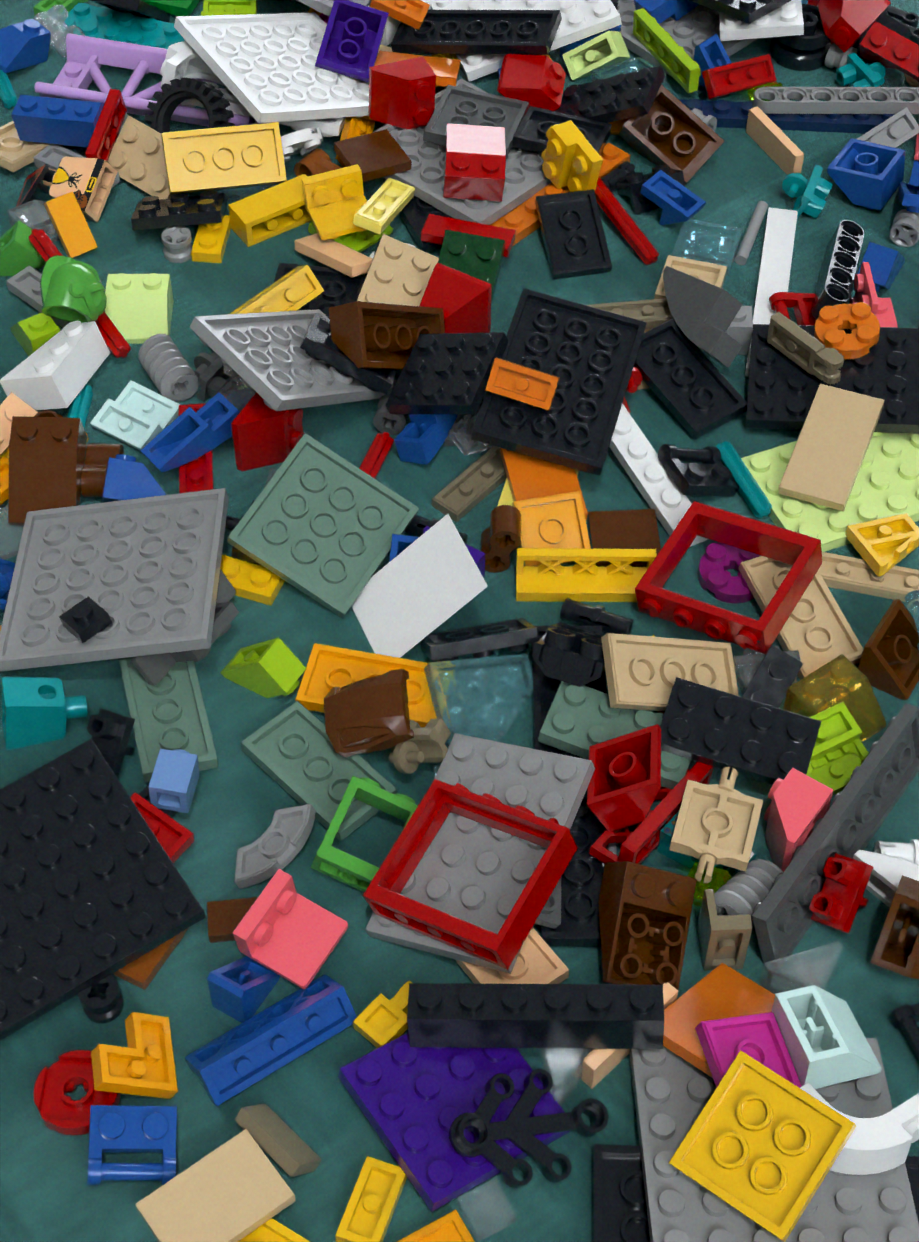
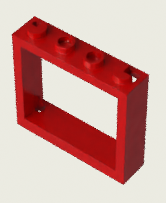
M694 501L635 587L639 611L649 614L650 617H658L673 622L681 628H690L705 633L711 638L722 639L737 644L744 649L749 648L765 654L822 565L821 540ZM697 535L793 565L759 620L662 588Z
M434 779L362 896L376 915L508 970L578 847L570 833V829L559 825L555 818L546 820L535 816L532 811L523 806L517 805L513 808L502 804L499 799L490 794L484 793L480 796L470 792L459 783L453 786ZM450 812L547 848L498 934L400 894Z

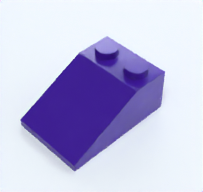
M334 0L315 67L369 83V67L375 65L389 13L348 0Z

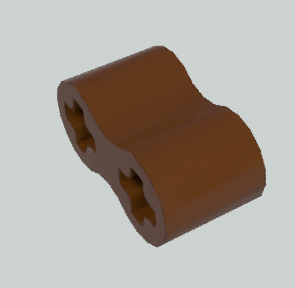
M87 444L85 465L81 473V492L83 497L102 498L109 457L116 458L117 454H124L122 444Z
M501 505L491 511L490 527L481 533L480 551L485 553V570L488 572L498 573L507 570L510 566L511 552L520 545L521 513L516 507Z

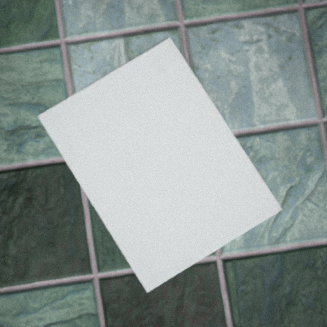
M447 514L373 575L352 605V608L375 654L401 658L487 588L488 585L449 514Z

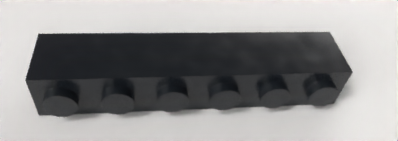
M409 983L407 1022L410 1047L663 1049V985Z

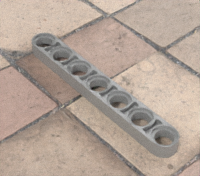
M760 87L755 91L753 107L758 106L765 114H896L906 107L911 114H919V87Z

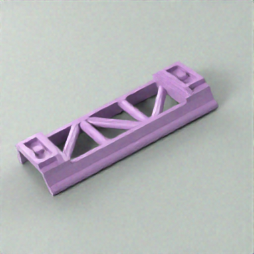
M68 33L66 36L67 62L53 84L38 81L35 83V92L39 93L40 97L105 103L111 87L100 70L101 64L133 69L134 72L121 92L127 109L126 113L145 116V114L153 115V110L147 108L149 102L157 103V101L151 100L154 98L153 95L156 91L164 93L160 87L161 82L135 95L133 94L145 74L149 72L160 74L167 49ZM192 78L203 82H214L206 79ZM92 80H94L100 92L87 90ZM179 104L171 116L172 121L209 127L206 109ZM233 114L234 117L228 119V122L235 124V126L262 124L252 117Z

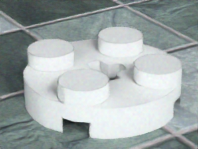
M311 128L281 136L284 162L289 161L291 155L300 153L303 157L321 146L323 138L320 129L316 128L312 133Z

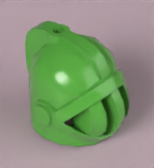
M57 255L47 260L40 280L43 304L42 313L67 322L81 321L82 323L96 321L103 314L107 304L105 289L100 282L97 271L89 264L71 257Z

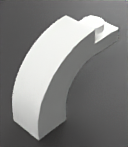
M187 41L178 42L168 47L165 61L160 70V75L163 76L161 86L165 83L171 85L170 80H181V78L206 79L225 86Z
M809 1082L800 1087V1089L856 1125L855 1130L830 1171L852 1175H868L888 1171L905 1163L911 1143L919 1140V1093L882 1116L857 1118L833 1108Z

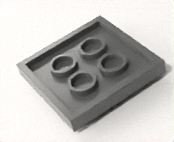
M447 85L424 129L423 141L446 146L447 123L505 127L507 159L513 146V136L529 109V102Z

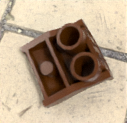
M404 669L391 670L380 676L363 679L341 688L333 687L324 698L325 729L337 754L345 758L360 753L369 754L373 751L389 749L414 738V731L410 729L406 683V680L409 679L408 671Z

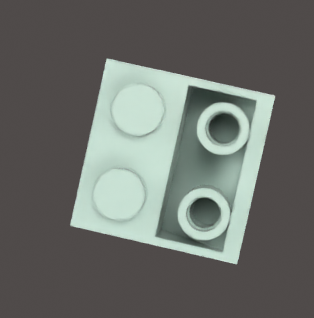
M816 985L775 994L772 1012L802 1086L809 1082L814 1089L881 1073L882 1068L846 1001Z

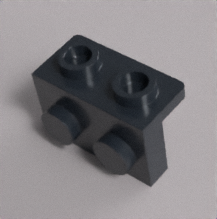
M660 165L653 167L652 173L645 175L642 172L626 175V180L616 183L618 194L631 198L632 209L635 214L660 208L640 193L642 184L662 170L685 187L683 171L670 169L669 165Z

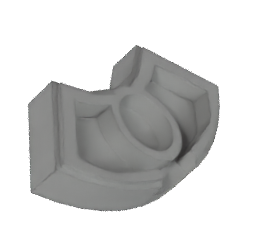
M312 804L275 810L272 823L266 832L252 844L237 849L234 882L239 889L250 887L275 875L278 869L282 870L296 857L305 845L313 828L316 810Z

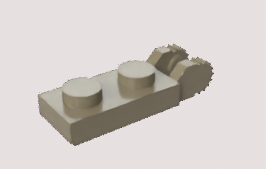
M777 312L771 316L767 337L768 343L809 374L815 375L827 384L835 385V383L840 381L841 371L838 369L843 367L844 356L839 354V351L835 348H825V345L818 339L811 336L782 313Z

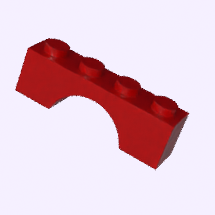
M874 21L859 44L860 56L871 63L880 62L885 68L901 71L919 82V45Z

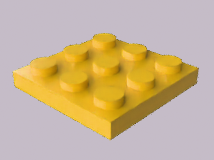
M740 1050L669 1163L785 1242L849 1140L856 1125Z

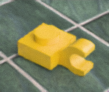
M410 980L399 989L391 1000L380 993L353 1021L354 1029L376 1048L399 1038L408 1029L409 983H412Z

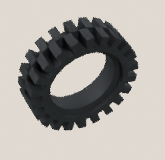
M190 78L170 80L171 85L163 84L161 89L164 93L156 91L153 95L157 103L149 102L147 108L153 110V115L145 114L144 119L151 122L149 127L160 133L170 132L171 116L176 107L187 99L195 98L203 104L207 111L209 128L235 126V124L228 122V119L233 118L234 115L233 111L226 109L230 106L228 99L222 98L224 94L220 90L215 89V86Z

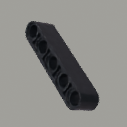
M842 220L826 247L811 308V314L816 320L819 317V311L824 306L847 304L851 297L864 238L863 228L853 221Z

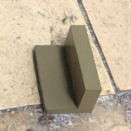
M705 889L697 926L703 971L714 970L722 962L732 969H743L752 933L750 914L717 916L713 889Z

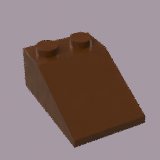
M662 84L649 114L629 118L623 124L619 136L637 153L655 165H669L670 169L683 171L685 184L724 143V140Z
M12 417L9 441V525L24 526L26 514L29 511L80 505L81 473L84 468L87 435L80 418Z

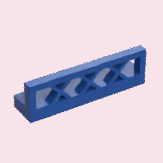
M324 974L311 982L306 989L301 988L184 1058L189 1068L200 1077L211 1102L217 1107L351 1026L357 1016L344 987Z

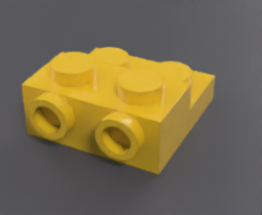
M572 120L551 126L546 132L548 139L547 148L541 154V158L544 161L542 170L545 177L550 179L557 189L568 186L570 192L594 189L595 192L603 161L602 157Z

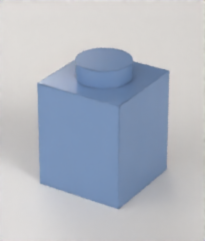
M160 748L148 786L151 804L160 809L189 813L199 779L198 755L190 754L181 749L166 750Z

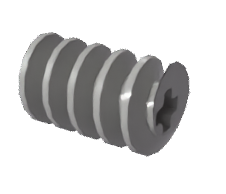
M157 334L151 336L143 343L138 353L139 362L161 395L176 403L191 398L199 387L198 376L189 366L187 360L184 359V356L171 337L166 334Z
M763 859L752 860L748 863L746 871L740 870L714 893L717 916L750 914L753 928L752 913L756 904L764 900L772 889L775 878L779 873H783V871L770 861Z

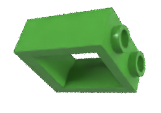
M352 776L310 868L365 892L379 868L331 846L352 799L355 798L405 821L403 829L418 805L407 795L392 794L381 789V786L372 779Z

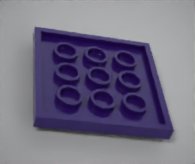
M408 1032L341 1067L338 1078L428 1208L433 1212L502 1172L482 1155L469 1158L460 1155L453 1148L449 1139V1129L454 1119L463 1113H474L486 1095L485 1085L487 1081L494 1075L503 1073L513 1080L514 1092L509 1098L499 1104L489 1123L505 1121L525 1090V1077L533 1069L517 1048L410 1047ZM534 1077V1085L538 1089H543L542 1081L538 1077ZM495 1081V1090L499 1094H505L503 1084ZM547 1092L540 1098L529 1117L565 1113V1111L552 1094ZM464 1129L463 1134L466 1140L474 1143L475 1137L472 1131ZM570 1131L535 1135L534 1137L543 1144L548 1145ZM508 1139L494 1141L515 1160L524 1159L529 1156Z

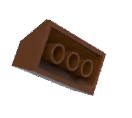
M361 301L329 308L331 339L358 368L403 370L420 334L445 333L443 308Z

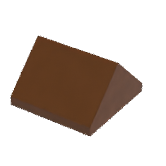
M895 599L866 643L855 679L900 700H907L919 681V626L901 600Z

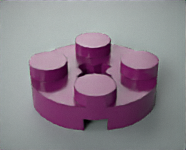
M711 543L706 547V552L700 559L698 569L699 583L705 591L708 588L709 591L715 593V598L722 602L734 604L748 602L754 599V596L740 573L739 566L741 562L761 555L723 543ZM734 569L739 572L737 576H731V573L726 570Z

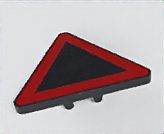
M44 164L26 177L12 216L15 220L18 219L28 201L38 206L42 205L41 199L33 196V193L35 194L37 187L46 194L49 193V187L41 182L49 170V165Z

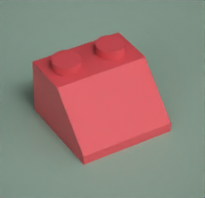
M793 767L784 780L778 778L772 785L768 794V798L772 801L764 815V820L768 821L765 839L773 864L777 865L783 872L793 860L796 849L800 845H804L811 835L816 821L823 818L829 810L833 789Z

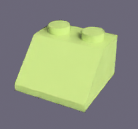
M108 274L105 289L107 297L105 313L128 344H143L151 336L157 334L170 335L174 303L170 274Z

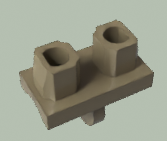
M430 719L426 727L422 728L417 722L410 720V729L414 731V738L390 748L389 760L391 763H394L396 769L403 774L414 773L420 763H438L443 761L448 751L445 743L450 737L451 732L442 719Z

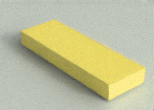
M388 178L354 215L353 224L380 235L414 197L415 188Z

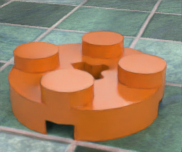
M864 302L824 306L819 311V317L815 322L814 338L825 345V348H835L839 351V354L844 356V359H856L868 354L870 347L874 344L876 346L879 341L880 323L876 315L871 312V307ZM842 329H851L852 333L846 334Z

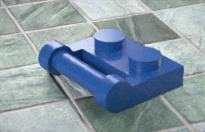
M91 1105L87 1185H100L101 1181H161V1185H164L176 1177L177 1106ZM102 1153H162V1163H102Z

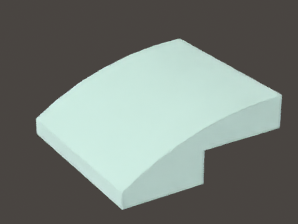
M130 380L116 401L107 399L90 424L92 427L141 450L179 417V405L181 404Z

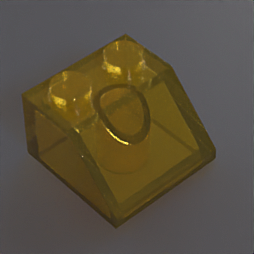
M843 654L787 689L783 710L806 717H811L844 702L863 732L860 736L861 742L884 729L887 724L868 678Z

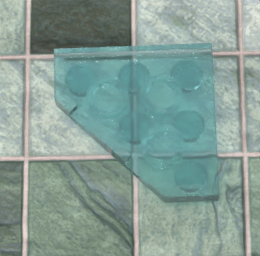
M527 654L429 662L424 668L437 719H442L451 732L450 737L445 743L447 748H449L455 733L501 742L519 715L521 708L533 693V673Z

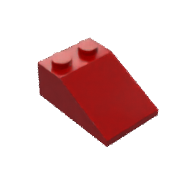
M447 123L443 198L502 202L506 165L505 127Z

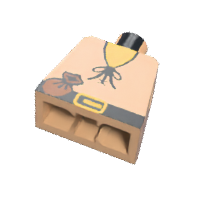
M65 156L61 159L58 169L49 168L42 180L44 185L50 187L49 195L53 199L73 191L84 217L98 223L118 171L104 159Z

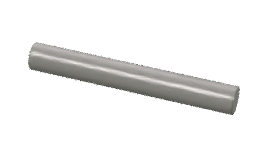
M764 201L757 203L735 257V262L738 265H745L768 209V204Z

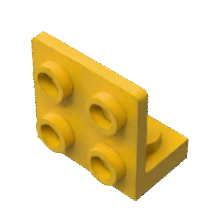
M358 164L301 178L305 208L321 240L336 239L346 234L367 230L353 224L354 215L367 202L364 196L362 171Z

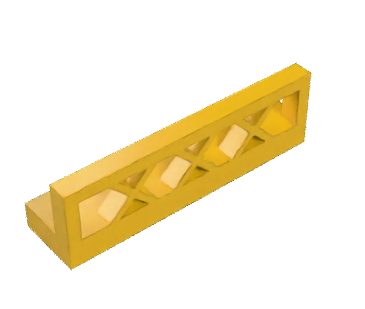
M308 265L297 266L229 314L297 311L324 292V289Z
M517 548L516 601L564 602L565 599L571 598V600L577 602H637L635 587L656 558V549ZM524 561H540L542 563L539 566H523ZM574 561L577 564L574 566H562L560 563ZM599 561H609L612 563L607 567L595 565ZM634 561H648L647 567H632L629 564Z

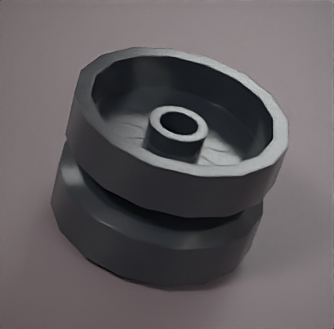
M802 4L804 35L773 37L770 50L771 57L784 68L795 71H811L825 65V58L831 46V40L825 35L818 6Z

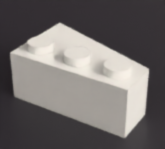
M73 321L1 378L0 384L7 397L12 392L35 410L68 408L108 357L110 351L95 321L82 323L81 321Z

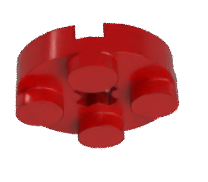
M74 1050L58 1056L59 1061L53 1063L49 1068L47 1065L43 1068L36 1079L33 1092L34 1102L44 1125L50 1130L71 1136L89 1133L91 1105L118 1106L121 1093L94 1090L91 1051ZM82 1084L84 1091L87 1092L80 1100H72L70 1096H66L67 1092L74 1091L76 1085Z

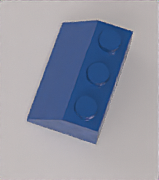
M20 95L11 116L20 141L88 147L105 103Z

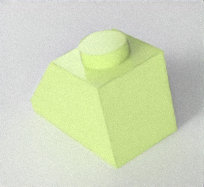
M610 30L562 55L572 81L605 71L630 58L621 32Z

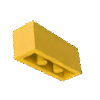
M306 174L228 205L231 229L247 247L312 221L305 208L301 178L308 177Z

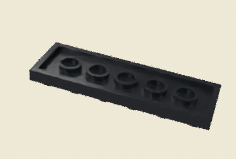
M428 10L419 30L403 22L400 23L391 42V48L393 52L405 54L548 55L562 17L560 10Z

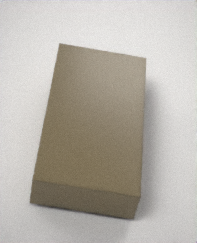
M265 1103L242 1107L235 1117L236 1123L243 1130L247 1129L256 1143L290 1177L314 1172L322 1161Z

